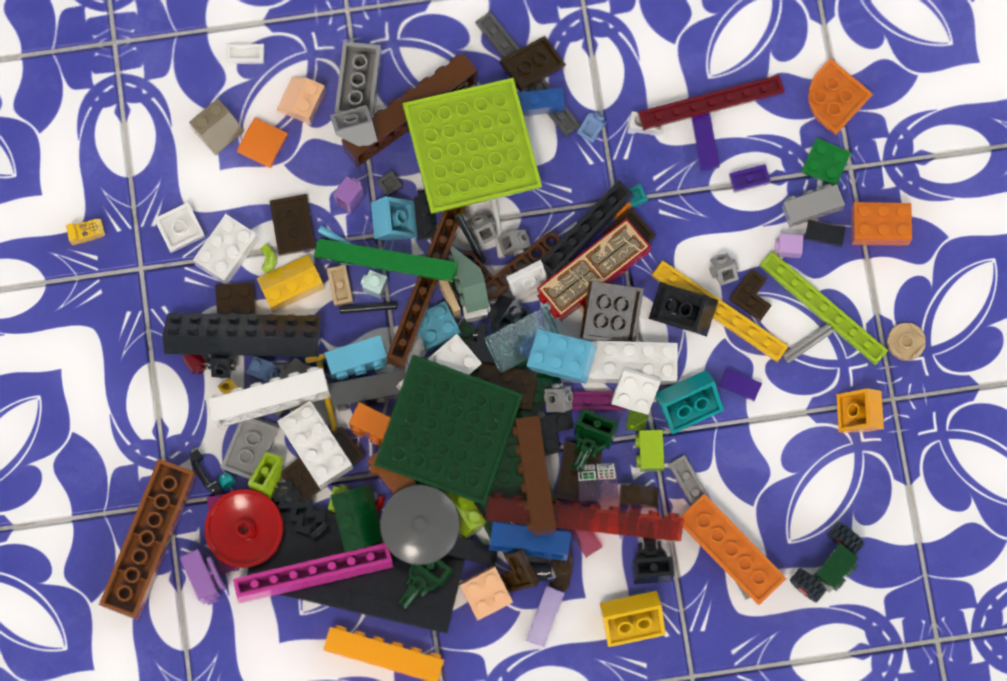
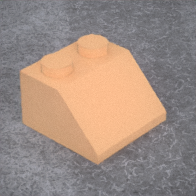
M292 77L276 110L311 125L326 94L325 85L308 78Z

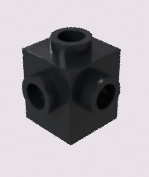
M211 355L208 358L207 364L208 369L211 370V377L231 378L232 370H236V359H233V355Z

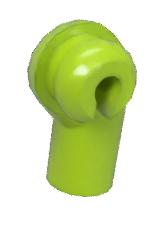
M265 244L260 248L265 255L262 270L269 273L276 266L277 256L270 246Z

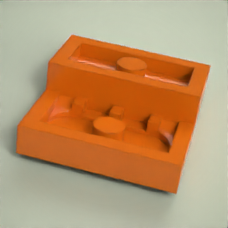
M254 117L236 152L268 168H272L278 152L282 150L289 133Z

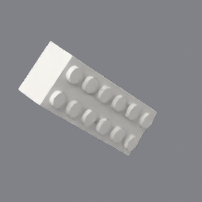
M590 341L594 343L597 350L587 383L618 384L623 368L658 377L661 379L660 385H674L677 383L678 343ZM561 378V382H575Z
M313 367L303 374L295 372L289 374L288 378L281 379L277 377L270 379V383L262 384L259 382L250 385L251 388L244 390L243 388H236L231 390L229 394H214L211 399H208L213 421L218 428L298 407L308 401L316 402L331 398L323 369Z

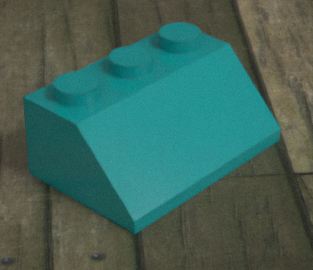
M706 370L665 388L655 395L659 410L672 435L724 411L715 381Z

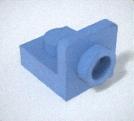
M597 112L589 113L577 134L594 143L602 128L607 124L604 120L605 117Z

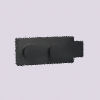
M417 190L418 197L414 198L418 241L432 240L436 232L435 214L430 213L425 190Z

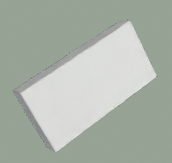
M226 44V63L264 64V44Z

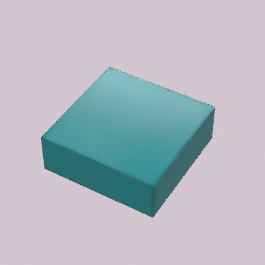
M641 184L629 188L635 195L630 201L632 209L648 202Z

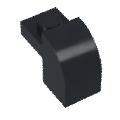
M479 323L478 329H474V340H477V342L469 341L470 350L482 364L499 366L500 344L485 342L486 323Z

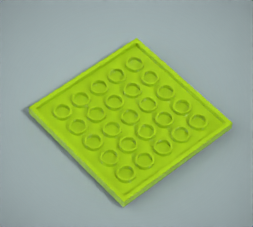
M514 78L403 103L431 214L542 188Z

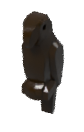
M559 519L561 529H565L563 519ZM570 545L567 561L551 559L556 579L553 582L550 581V586L564 592L569 589L573 571Z

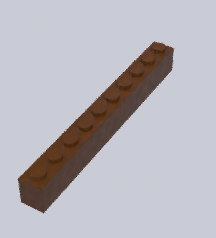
M468 206L443 212L426 257L448 260V255L451 252L450 247L453 246L460 229L455 215L462 213L464 217ZM418 276L387 354V364L405 370L439 280Z

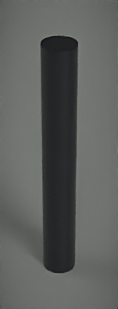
M457 213L455 219L474 254L482 263L485 262L486 258L462 213Z
M397 302L339 306L340 314L396 310Z

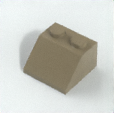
M218 98L189 122L191 129L215 156L244 133L242 127Z

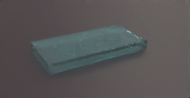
M547 306L484 337L500 373L529 359L537 329L560 334Z

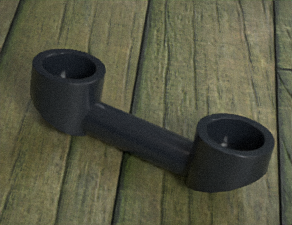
M197 447L190 450V461L193 469L207 490L220 495L223 493V490L216 479L210 482L199 463L204 458Z

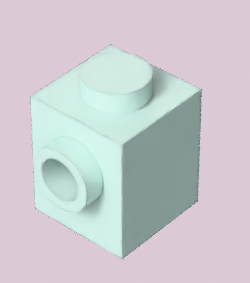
M369 270L368 275L364 274L361 281L363 292L379 299L382 298L388 284L387 276Z

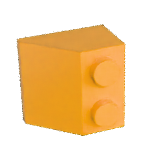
M867 388L836 394L838 429L840 433L870 432L884 429L881 391Z

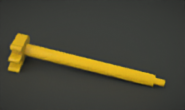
M320 354L319 357L305 358L306 364L316 362L319 369L322 368L325 373L323 360H326L325 354ZM327 398L324 401L331 431L335 432L337 425L331 398Z

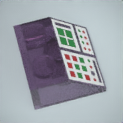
M615 463L586 464L583 472H578L579 468L577 467L578 504L618 501Z

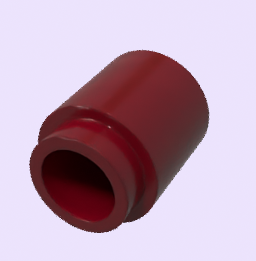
M183 355L182 359L192 374L196 373L199 375L207 370L208 362L203 355Z

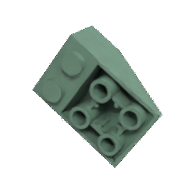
M451 246V255H448V259L459 264L455 275V280H457L455 281L457 293L461 294L459 295L461 307L465 306L467 313L489 308L487 290L481 268Z

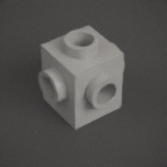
M485 213L475 215L467 221L474 238L480 246L497 238L494 230L496 225L493 219H488Z
M512 228L497 238L503 255L518 257L531 247L526 230Z
M728 253L710 259V274L712 278L717 279L721 286L739 279L737 262L735 259H731Z
M553 383L552 387L545 389L544 401L546 402V412H565L573 409L571 386H563V383Z

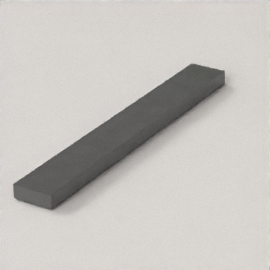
M490 11L475 22L502 58L520 49ZM545 79L527 88L528 91L552 89ZM565 106L566 112L548 113L547 115L562 134L567 137L581 125Z

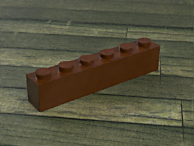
M539 416L518 418L515 421V425L512 426L513 437H517L518 444H515L516 456H520L521 463H518L519 475L523 474L524 480L520 482L521 491L526 493V500L523 501L524 511L529 513V519L526 520L527 531H531L532 537L556 534Z

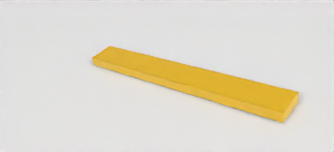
M662 260L651 277L660 283L717 299L718 303L713 319L778 363L789 347Z

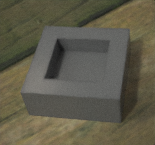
M393 171L376 181L386 197L393 195L403 188Z

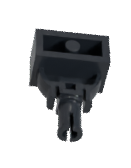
M649 522L647 530V523H642L643 547L642 542H639L638 552L632 562L633 584L672 582L674 578L672 556L667 555L661 546V541H657L656 548L654 524Z

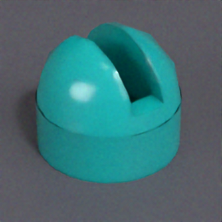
M223 473L219 476V485L223 490L232 487L236 483L233 476L229 473Z

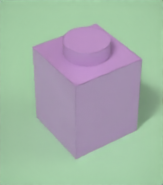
M780 234L779 238L775 239L774 251H778L777 256L788 258L801 257L803 235Z

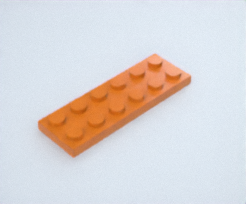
M705 494L676 520L758 606L787 579Z

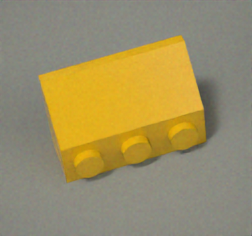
M309 255L256 278L272 312L324 289L323 283Z
M657 591L599 603L608 647L666 635L662 605Z

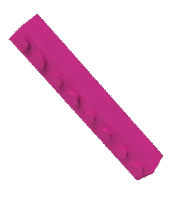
M384 543L235 578L233 583L238 602L244 603L392 568L393 565L390 551Z

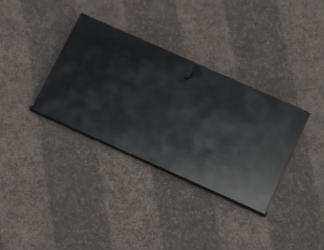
M274 502L275 505H276L277 508H278V507H279V502ZM313 507V511L322 510V509H318V508H314V507ZM290 508L279 509L283 520V537L280 546L266 562L249 568L247 575L346 553L335 512L325 510V520L330 529L324 532L323 539L319 536L314 541L310 535L295 531L297 522L290 521ZM307 508L297 509L296 515H304L303 526L312 525L311 531L316 530L322 524V522L314 523L316 517L306 518ZM391 552L392 568L278 595L447 634L465 560L449 555L439 559L455 572L443 587L439 585L436 589L428 591L424 597L420 594L417 595L408 609H405L397 601L408 589V585L405 582L409 578V570L412 564L398 559Z

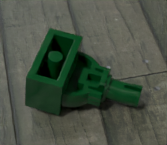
M583 408L574 430V435H576L574 450L575 452L579 450V453L571 466L572 469L576 471L578 467V472H583L591 454L592 459H595L597 454L605 448L610 449L617 434L619 423Z
M441 560L424 565L412 564L409 570V578L405 582L408 585V589L397 602L405 609H408L417 595L420 594L424 597L428 591L436 589L439 585L443 587L455 571Z

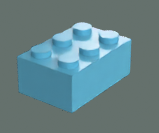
M537 329L527 367L534 372L587 384L597 347L590 341Z
M380 335L325 352L334 382L349 380V377L355 375L356 377H361L368 374L367 371H380L385 369L386 365H389L387 364V355Z

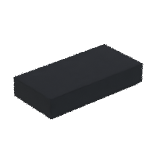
M808 220L804 240L842 247L846 228Z

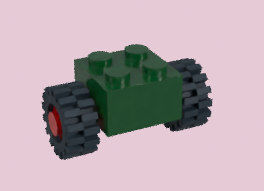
M839 521L827 533L828 537L836 543L837 547L815 574L810 575L809 572L799 568L789 580L800 593L816 603L826 591L830 593L832 590L837 591L846 581L844 579L845 575L849 576L858 567L856 562L859 558L855 555L865 544L857 533Z

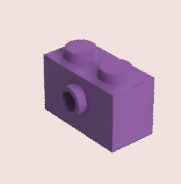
M346 176L333 194L336 205L352 215L364 198L362 183L354 177L350 179Z

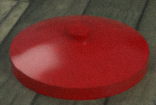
M241 489L223 495L213 504L205 521V538L210 550L220 561L236 568H251L266 562L277 551L283 537V520L279 509L267 496L253 490Z

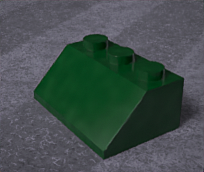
M370 485L330 495L345 552L384 543L381 535L380 520Z

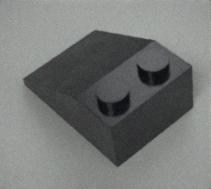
M660 283L648 319L707 337L718 300L703 294Z

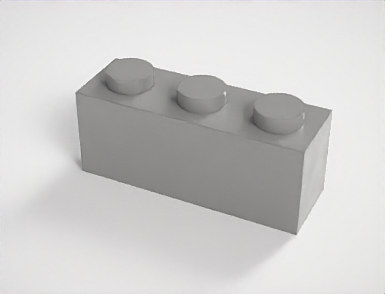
M831 184L822 186L821 190L815 192L809 190L804 192L803 196L797 198L796 196H791L785 199L782 210L789 228L808 222V220H814L843 210L845 203L838 185L831 186Z

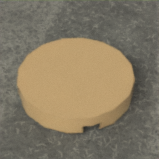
M898 324L893 327L888 335V350L899 360H914L925 349V334L915 324Z

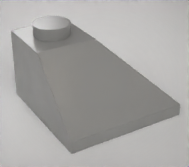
M367 105L330 115L337 136L357 146H369L377 142Z

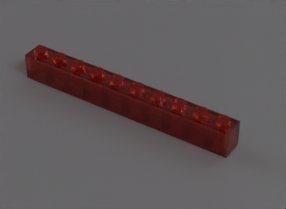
M492 493V497H488L486 521L526 525L529 513L524 511L522 496H512L511 499H505L503 494ZM552 500L556 528L678 542H681L684 518H679L678 513H668L667 516H661L659 511L648 510V514L640 513V509L629 508L628 512L621 511V507L609 506V510L601 509V505L590 504L588 508L582 507V503L570 502L569 506L562 505V501Z

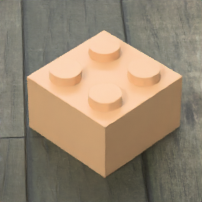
M494 566L458 583L477 620L513 603Z

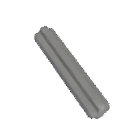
M826 324L783 354L785 361L790 363L833 333L831 326Z

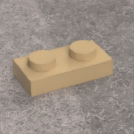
M346 265L327 268L334 307L353 303Z

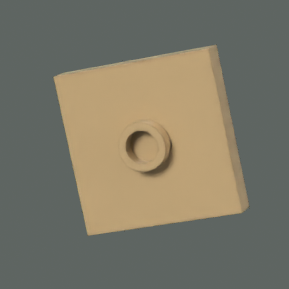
M439 280V288L454 319L462 318L456 291L451 289L448 281Z

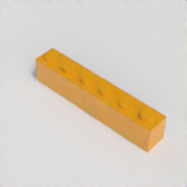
M339 625L329 629L323 649L325 652L425 681H439L444 660L440 659L441 655L432 652L429 655L422 654L421 649L411 647L408 650L403 648V644L393 641L392 644L384 643L385 639L373 636V639L365 637V633L355 630L354 634L346 632L347 628Z

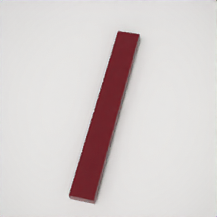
M776 75L638 111L637 114L644 131L781 95L785 91L780 76Z

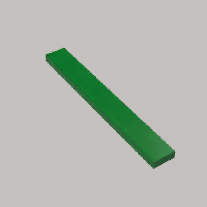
M318 239L314 257L317 259L454 282L459 265L453 261Z

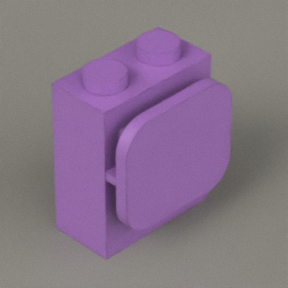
M198 549L180 557L198 600L202 604L207 603V605L216 603L218 601L217 598L221 597L219 588L222 591L227 590L213 558L207 557V565L203 554Z

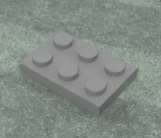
M256 419L239 422L220 468L250 480L264 453L270 452L279 429Z

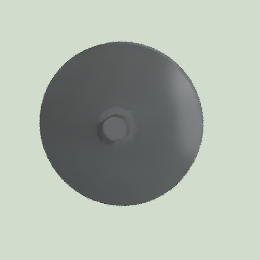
M416 485L404 488L390 498L383 509L380 528L383 541L394 556L406 563L424 565L438 561L452 549L459 534L460 523L456 507L447 495L430 486Z

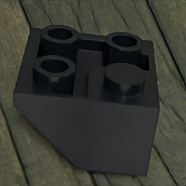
M500 294L490 309L491 331L511 349L516 351L536 322V319L514 299Z

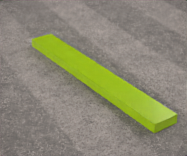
M773 251L759 265L760 268L823 322L829 324L837 334L875 366L889 351Z

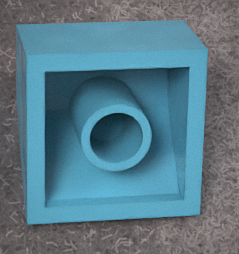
M384 197L371 202L374 239L394 241L417 238L414 201Z

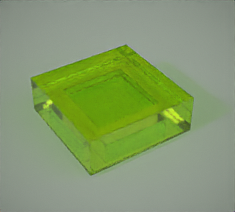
M629 410L626 430L635 432L645 430L648 415Z

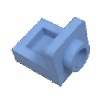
M254 356L246 374L265 383H270L269 380L276 378L281 369L269 361Z

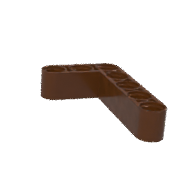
M555 233L545 234L495 276L488 271L474 253L468 251L462 254L472 259L473 263L481 268L482 273L485 274L486 290L490 287L497 288L498 291L495 294H490L487 291L488 300L495 301L500 294L504 295L510 290L508 282L502 280L503 276L519 271L517 265L520 263L529 266L542 260L555 247L548 246L546 242L552 239L557 245L560 239ZM538 251L542 256L536 259L531 254Z

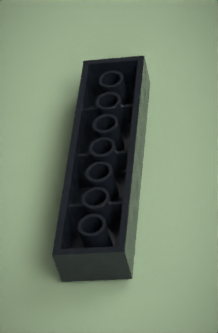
M167 313L162 335L164 354L319 357L322 335L321 316Z

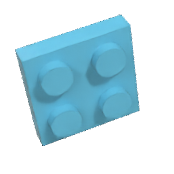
M446 301L428 309L419 332L426 350L430 352L447 343L456 334L458 336L462 335Z

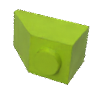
M265 452L248 482L250 489L272 499L275 488L279 487L277 483L281 479L283 458Z

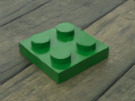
M816 138L801 173L826 184H831V186L836 185L851 152Z

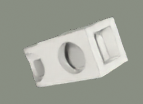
M631 112L627 133H641L653 136L663 135L664 125L643 131L637 112Z

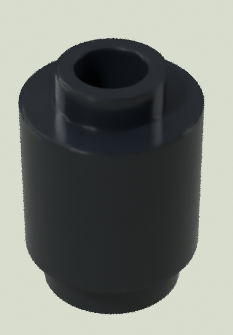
M530 562L539 582H548V578H552V566H548V562Z

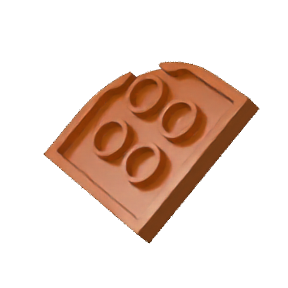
M830 58L812 79L808 92V101L817 121L836 136L872 97L873 93Z

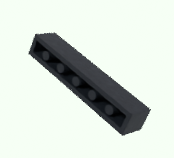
M618 180L541 260L544 268L553 276L574 260L635 195Z

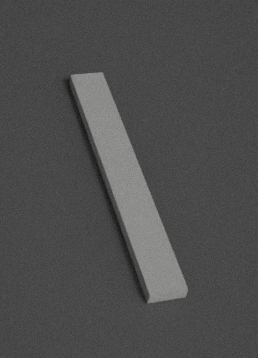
M685 455L668 464L691 506L703 494L710 499ZM737 584L745 600L749 599L750 596Z

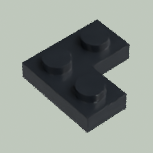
M569 410L539 417L545 456L561 452L556 433L574 428Z

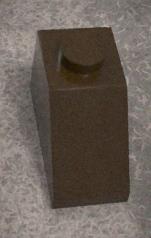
M621 484L619 507L658 508L659 488Z

